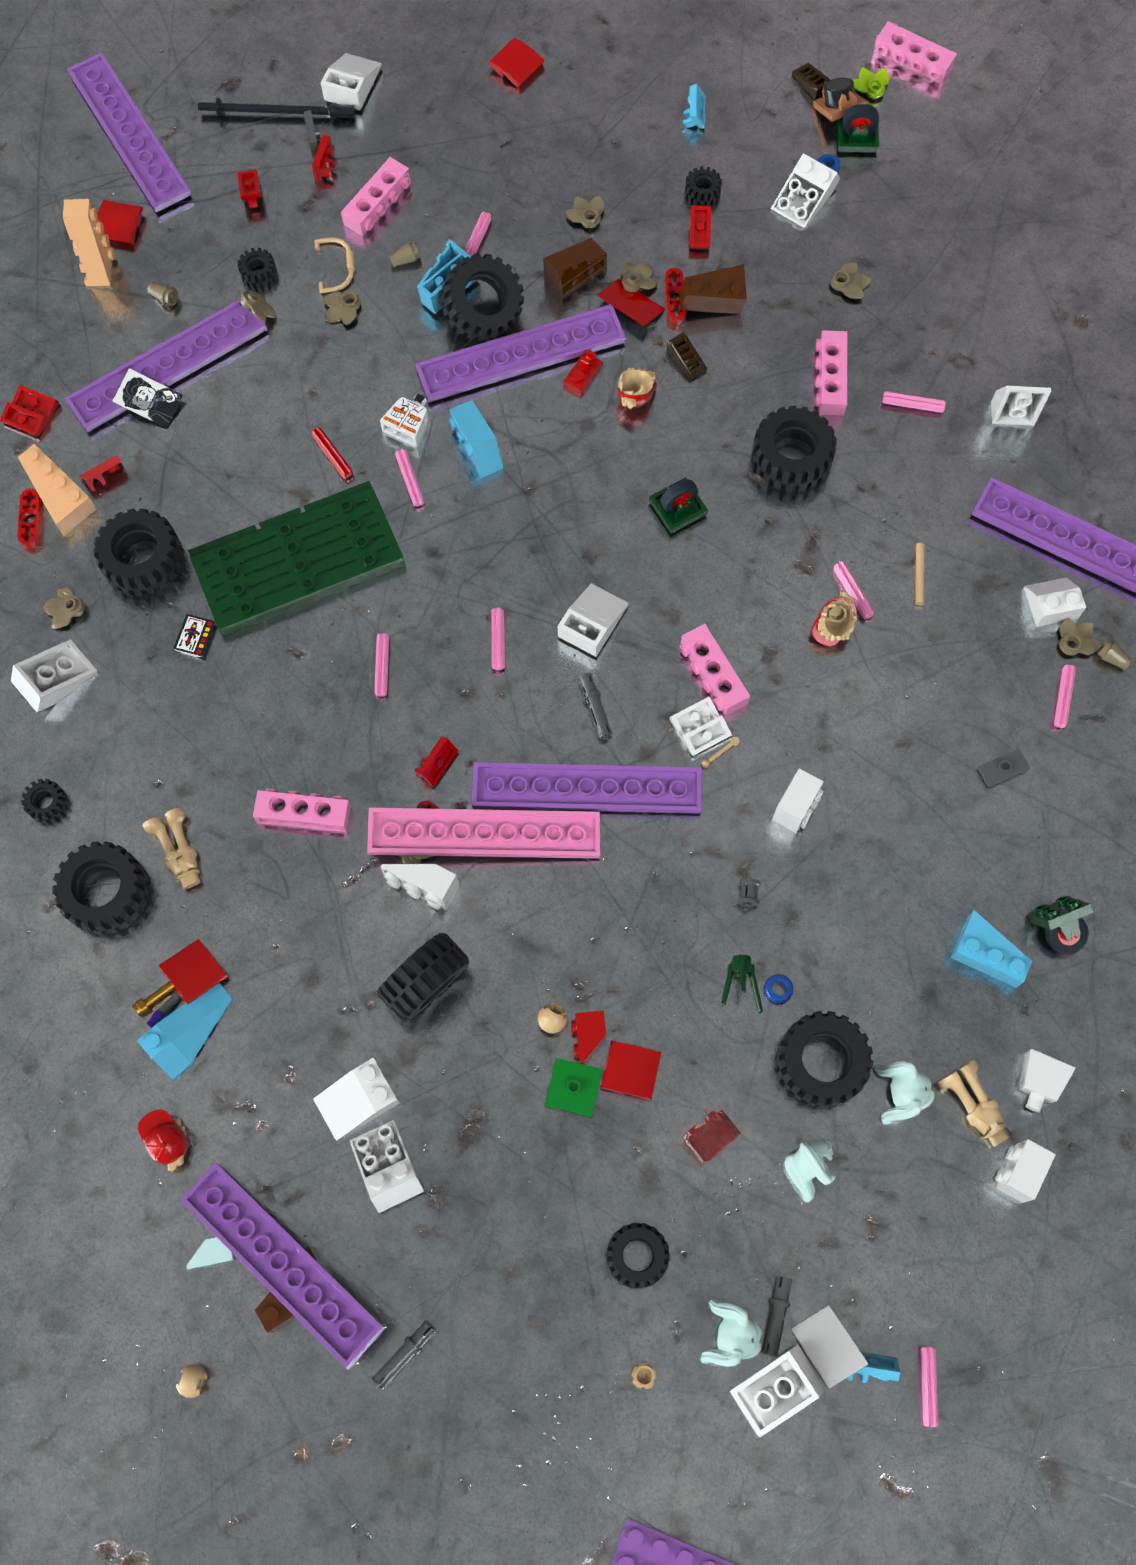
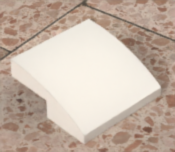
M710 696L669 717L676 732L692 756L732 736L724 718L718 714Z

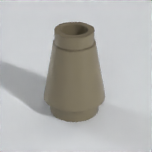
M414 242L406 243L389 255L394 267L417 262L416 259L421 258Z
M151 282L148 285V293L164 305L173 306L177 303L179 292L174 286Z
M1108 639L1097 651L1100 659L1123 670L1133 660L1115 641L1111 642Z

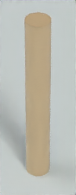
M921 542L916 543L915 605L917 606L924 605L925 544Z

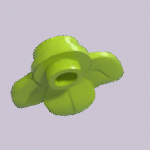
M862 67L859 79H853L854 89L866 93L871 98H880L884 95L885 86L889 83V73L886 68L874 74L865 67Z

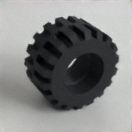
M637 1222L625 1225L616 1231L608 1244L606 1257L609 1270L615 1279L627 1287L637 1289L649 1287L659 1281L664 1276L670 1260L669 1246L663 1234L653 1226ZM631 1241H644L652 1249V1262L643 1271L631 1270L624 1262L623 1251Z

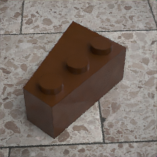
M590 238L543 258L544 284L561 299L607 267V253Z
M744 264L685 277L679 292L680 310L741 314L747 300Z
M308 1246L305 1250L326 1270L314 1247ZM271 1292L255 1309L267 1333H273L296 1318Z

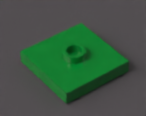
M556 1058L545 1106L592 1117L603 1069Z

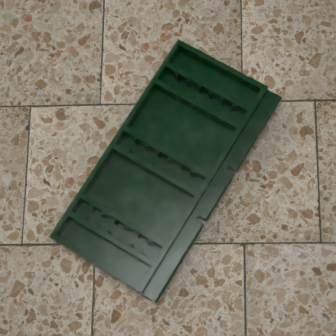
M370 481L304 505L305 512L301 513V509L296 508L259 523L261 529L257 530L254 524L188 550L222 637L406 566L404 557Z

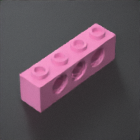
M889 21L877 36L873 51L940 84L944 83L952 71L957 57V53Z
M389 157L341 211L343 224L361 236L370 231L374 223L385 214L387 208L397 201L402 191L409 187L411 183L409 168Z
M822 330L820 339L816 340V352H819V357H816L815 368L819 370V375H816L815 388H819V393H816L815 406H819L820 415L844 416L847 407V331Z
M706 624L682 635L681 652L691 660V667L694 673L701 676L703 680L702 685L706 692H710L714 697L713 702L717 710H722L723 714L727 716L748 705L750 700L748 691ZM703 650L707 654L702 656L699 655L697 651ZM715 668L718 670V673L712 674L708 669ZM726 686L730 691L723 692L719 687Z
M267 788L265 791L257 790L253 818L257 823L347 833L351 805L342 796L325 798L323 795L316 793L306 796L296 791L278 793L275 789ZM278 804H285L284 809L280 811L275 810ZM301 806H308L306 812L298 813V809ZM323 809H331L328 815H320Z

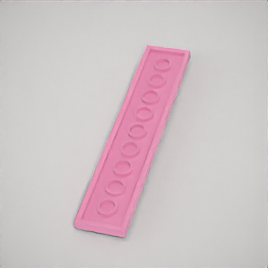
M369 808L367 855L600 858V812Z

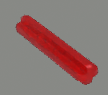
M317 427L311 432L313 438L344 479L353 475L351 467L322 428Z

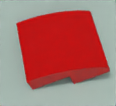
M514 37L488 64L502 78L506 76L519 88L543 65L545 60L527 44Z
M103 200L98 211V219L102 221L104 233L108 235L109 241L134 246L136 228H140L143 207Z
M19 385L12 403L7 401L0 421L38 437L52 418L59 401Z
M199 939L158 965L161 972L171 982L175 991L187 1005L227 978L223 969Z
M611 1041L601 1088L651 1100L661 1052Z

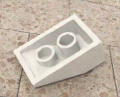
M1005 386L996 390L991 401L992 424L1034 426L1051 393V388Z
M70 639L13 665L11 682L38 713L58 703L95 675L97 670Z
M374 1058L351 1070L313 1098L336 1141L400 1104Z
M797 1344L730 1392L760 1438L820 1398L828 1389Z

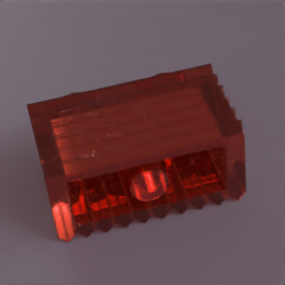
M713 1110L703 1119L706 1122L699 1129L695 1125L684 1134L687 1137L683 1142L701 1166L741 1134L723 1110L718 1113Z

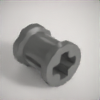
M755 879L740 880L739 884L742 887L741 898L738 899V904L748 907L758 906L757 894L761 882Z

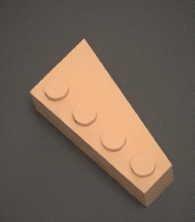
M90 199L64 200L63 220L69 238L73 240L75 256H79L81 273H86L84 278L86 287L110 286L112 260H115V251L110 246L108 235L104 233L103 223L98 219L96 208H93Z
M35 444L18 456L23 468L63 536L67 535L96 510L90 497Z

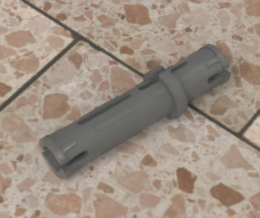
M584 673L578 677L584 693L583 699L587 702L599 739L609 738L613 733L600 700V691L595 686L592 673Z
M777 1276L773 1299H770L772 1307L762 1350L763 1354L775 1357L779 1355L787 1308H790L788 1301L793 1279Z
M424 1320L411 1337L407 1336L404 1339L405 1343L372 1376L371 1380L375 1385L378 1383V1388L383 1390L414 1354H419L422 1351L421 1347L436 1333V1330L432 1325H429V1322Z

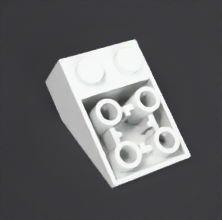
M345 53L328 67L321 81L324 100L340 105H355L354 109L361 110L382 67V63Z
M803 153L772 205L771 210L805 229L829 199L840 181L838 173Z
M591 583L569 607L560 621L558 637L597 657L629 603Z
M382 864L380 867L388 885L396 889L402 887L408 890L407 894L418 900L420 897L427 900V904L436 910H439L440 907L447 910L460 887L456 874L436 864Z
M394 1120L350 1140L369 1197L379 1213L424 1192Z

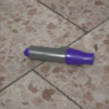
M175 991L154 1012L146 1024L152 1028L165 1018L168 1012L182 999L180 995Z

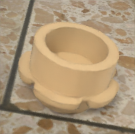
M640 1363L639 1366H635L632 1370L633 1383L638 1388H651L654 1385V1380L657 1378L656 1370L651 1368L649 1363ZM643 1373L647 1375L645 1379L642 1378Z

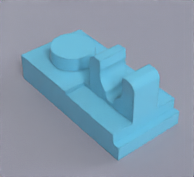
M696 83L690 86V94L688 96L690 108L683 112L687 118L683 120V123L687 128L697 125L698 128L703 129L705 128L706 95Z
M861 1352L868 1362V1365L855 1372L862 1374V1383L868 1382L869 1375L882 1381H899L900 1368L898 1358ZM854 1374L847 1377L849 1381L853 1380Z

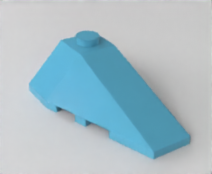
M219 983L188 1005L185 1003L158 1022L140 1037L137 1042L152 1060L172 1080H175L193 1064L197 1058V1053L208 1040L209 1034L220 1021L233 998Z

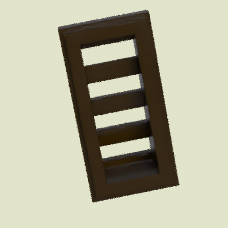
M806 63L792 71V75L814 100L823 96L824 84L830 81L826 75L810 63Z
M684 332L667 342L666 351L689 380L707 371L706 365ZM695 364L698 365L697 367L693 368L692 370L689 369L691 366H693V365H695Z

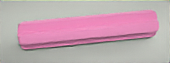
M485 211L481 213L464 250L471 257L477 253L491 222V214Z
M885 391L882 398V403L940 413L944 411L946 405L945 400Z
M405 449L397 450L395 455L413 506H422L424 499Z
M843 561L835 564L834 571L847 593L854 598V604L862 618L865 620L871 618L874 610L847 565Z
M497 607L491 610L492 669L500 671L505 668L504 609Z
M379 633L377 635L374 692L378 697L387 695L389 635L386 633Z
M1067 664L1062 668L1054 720L1055 727L1065 728L1068 725L1076 667Z
M923 1346L921 1347L923 1424L926 1427H938L935 1347Z

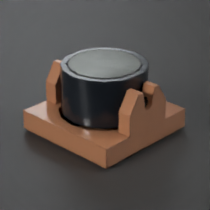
M845 77L835 78L826 82L822 90L823 98L813 101L814 108L832 122L843 118L845 111L850 107L867 104L865 99L854 92V81Z

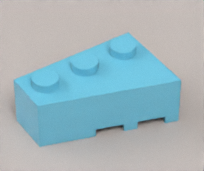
M450 239L447 241V247L443 253H439L434 266L429 268L417 286L421 303L434 314L445 306L441 304V297L443 296L441 289L447 275L462 259L466 257L471 258L468 253ZM476 280L468 282L465 289L468 288Z
M473 400L449 409L451 415L449 419L450 426L453 431H457V437L460 443H463L466 453L470 457L479 477L483 478L504 469L497 439Z
M975 910L968 915L950 957L1015 988L1024 983L1032 960Z

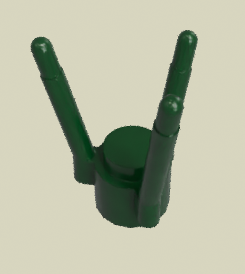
M733 956L732 963L728 964V975L721 1005H726L733 973H735L736 977H740L742 993L746 992V977L750 974L758 1011L760 1013L763 1012L754 964H751V956Z

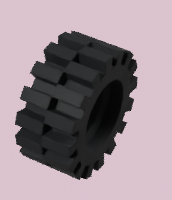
M700 166V170L696 167L693 169V172L690 171L686 177L685 195L686 198L688 197V201L691 203L694 200L693 205L696 206L697 203H700V206H703L704 203L707 206H710L711 202L713 204L716 203V199L718 200L721 195L722 178H720V174H716L715 169L710 171V167L704 170L703 166ZM707 184L711 188L703 190L697 188L696 185Z
M259 247L257 251L254 248H251V252H248V250L244 251L245 256L243 254L240 255L241 260L238 259L237 265L242 280L252 288H254V285L257 288H261L260 285L262 284L264 287H267V282L271 284L273 282L272 278L275 279V273H277L272 254L268 253L266 249L262 252V249ZM254 265H265L260 271H250Z
M38 779L37 784L34 781L31 782L32 787L29 788L27 786L25 788L27 794L22 793L24 800H21V804L24 806V811L36 821H42L43 823H48V820L51 822L55 821V816L60 818L62 816L60 811L65 812L66 808L64 805H68V801L65 799L67 795L64 790L50 779H45V781ZM45 793L51 794L53 797L52 803L46 808H39L37 806L38 798Z

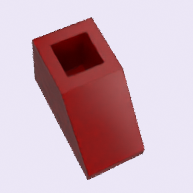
M604 1010L575 1013V1020H571L572 1035L577 1034L578 1044H573L574 1058H579L580 1064H585L606 1039Z

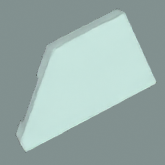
M217 1237L206 1239L187 1264V1269L234 1261V1254Z

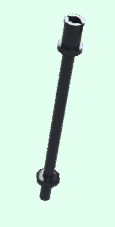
M216 98V103L198 102L199 111H216L217 116H221L222 111L303 114L304 111L311 110L312 115H329L334 120H337V118L355 119V105H337V103H332L329 107L222 103L220 98Z

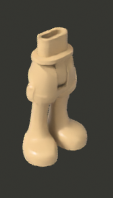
M174 808L166 812L164 817L175 837L178 846L177 850H175L166 825L161 817L151 818L145 821L142 826L145 832L154 834L159 839L166 855L163 859L166 868L171 870L176 877V881L181 882L183 889L186 890L201 883L198 876L200 871L197 868L196 850L193 846H189L182 829L185 812L183 808Z
M973 1059L959 1067L957 1071L937 1081V1084L941 1089H951L958 1095L968 1112L966 1118L970 1125L976 1127L984 1135L983 1137L985 1139L988 1138L993 1147L1010 1138L1005 1130L1007 1125L1003 1122L1000 1106L995 1099L988 1097L978 1079V1063ZM961 1077H963L972 1088L979 1102L978 1104H976V1102L973 1100V1098L967 1091L966 1087L962 1082Z

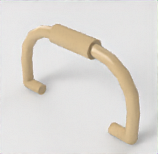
M337 237L316 239L314 241L315 251H320V244L323 243L341 244L346 249L347 271L349 274L342 284L334 287L324 288V283L319 282V292L321 294L344 289L350 284L356 270L354 252L351 251L350 246L344 240Z

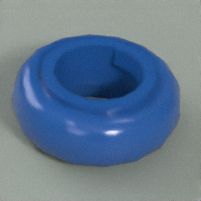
M825 154L817 160L823 165H832L833 167L830 169L837 173L840 170V161L834 155Z
M772 975L765 982V995L772 1002L784 1003L793 995V983L785 975ZM780 982L784 984L786 991L783 995H777L773 992L772 986L774 983Z

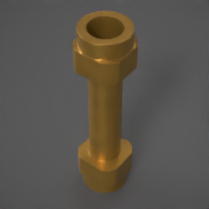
M169 981L147 998H140L132 1005L133 1009L140 1017L151 1011L150 1007L174 990L173 985Z

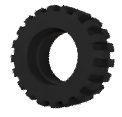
M473 254L471 258L466 257L462 259L447 275L441 289L443 293L441 304L445 305L442 311L444 316L450 317L448 323L452 327L456 325L458 327L457 332L461 335L465 332L468 334L467 338L474 339L478 337L479 341H484L487 338L494 339L509 329L521 314L522 308L520 306L524 303V296H520V294L524 291L523 286L517 282L520 279L518 274L512 273L511 269L513 267L509 263L504 265L502 263L503 259L499 257L492 259L491 254H485L483 257L480 254ZM481 280L493 287L499 300V308L495 314H480L469 305L465 295V287L468 282Z
M789 406V409H785V407L778 408L777 413L772 411L767 415L766 419H762L755 433L752 460L754 466L757 467V473L759 476L764 475L766 483H773L777 489L782 487L786 488V491L792 492L793 489L804 491L807 486L808 488H813L817 482H822L825 479L833 463L837 439L834 436L835 431L831 425L828 426L829 421L824 416L821 418L819 416L820 413L815 410L811 412L807 407L802 406L801 409L796 408V406ZM787 438L799 439L810 446L813 454L804 459H790L783 456L776 449L775 444Z
M129 509L127 513L123 514L120 512L116 514L117 517L114 519L110 518L106 521L107 525L105 527L102 526L98 531L100 536L95 538L94 545L96 547L93 549L97 566L107 581L118 591L122 590L124 594L132 595L134 592L136 596H144L145 592H148L150 595L156 593V589L161 588L163 590L167 587V582H173L176 578L175 572L179 573L182 567L180 562L183 561V548L176 532L169 521L155 511L149 513L148 509H139V511ZM141 540H150L157 543L155 552L148 560L136 565H128L121 562L124 551L131 544Z
M99 841L91 842V847H87L84 844L78 847V852L74 853L71 851L67 855L69 859L66 862L61 861L58 866L61 870L59 873H55L53 878L57 885L52 886V894L56 896L54 902L56 907L60 909V913L76 927L88 933L94 932L97 935H104L106 931L111 934L118 932V927L121 926L125 929L130 926L129 921L132 918L136 920L140 916L138 913L139 909H144L147 904L144 897L149 896V888L146 886L149 880L148 876L144 873L145 869L125 848L120 845L115 846L111 842L105 841L103 845ZM102 870L117 871L120 875V887L115 897L105 905L88 907L83 901V889L88 879Z
M438 933L418 948L387 978L378 989L379 998L401 1021L407 1022L436 999L462 973L469 964V958L447 934Z
M817 1011L812 1015H805L797 1022H794L784 1035L778 1048L777 1065L780 1068L778 1073L780 1078L784 1079L786 1089L788 1091L791 1090L795 1094L794 1097L799 1101L804 1100L807 1102V1105L813 1107L815 1105H819L821 1108L836 1107L851 1100L868 1082L871 1076L869 1074L870 1070L873 1068V1060H871V1055L873 1054L872 1046L867 1044L869 1039L866 1033L862 1034L858 1030L860 1026L856 1022L854 1024L848 1021L849 1017L843 1014L841 1017L836 1016V1012L828 1011L826 1014ZM823 1037L831 1039L840 1045L847 1059L846 1070L840 1078L832 1082H823L815 1079L807 1072L802 1062V1053L806 1044L811 1040Z

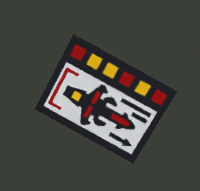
M186 614L173 649L182 654L202 657L215 621Z

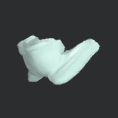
M897 1061L887 1065L877 1064L874 1066L877 1075L892 1078L891 1093L895 1107L886 1110L881 1115V1121L884 1125L890 1124L894 1120L912 1118L933 1102L935 1096L931 1090L930 1078L922 1072H918L913 1063Z
M827 1138L812 1140L807 1143L802 1142L795 1154L785 1158L786 1171L801 1191L805 1202H810L814 1199L815 1188L812 1178L816 1176L825 1185L832 1183L836 1178L830 1172L823 1159V1156L829 1161L833 1159L832 1144Z
M717 1299L710 1300L709 1304L712 1312L723 1317V1321L718 1328V1349L704 1351L700 1358L701 1363H714L729 1367L739 1364L741 1359H750L757 1356L762 1346L760 1343L762 1336L760 1325L756 1321L749 1319L747 1311L739 1305L720 1303Z

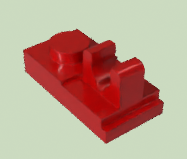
M322 135L312 164V171L316 181L322 180L323 176L332 177V170L327 168H335L334 160L330 159L334 156L335 148L331 143L330 136Z
M257 169L237 172L241 200H248L250 208L258 207L257 198H261V190Z
M691 206L689 249H710L711 206Z
M591 350L583 353L564 379L563 386L582 395L602 366L603 361L597 359L596 353Z
M115 455L79 477L86 482L91 491H95L93 479L99 480L103 486L106 485V481L101 474L108 472L109 475L120 469L118 465L122 462L118 455Z
M441 736L429 753L428 758H422L423 765L421 768H415L414 771L434 787L459 750L448 738Z

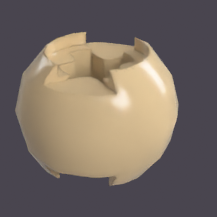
M554 1003L544 1005L539 1011L537 1018L539 1027L545 1032L552 1034L561 1032L566 1026L568 1019L566 1010Z
M189 1364L183 1367L180 1371L183 1374L180 1383L176 1384V1388L182 1396L196 1398L203 1393L201 1388L208 1374L198 1364Z

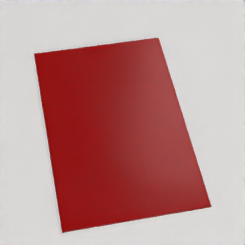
M619 278L597 294L598 297L642 326L648 324L665 310V308L639 291H626L622 280Z

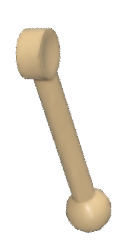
M732 737L729 744L709 759L702 760V767H709L713 760L729 748L738 746L739 738Z

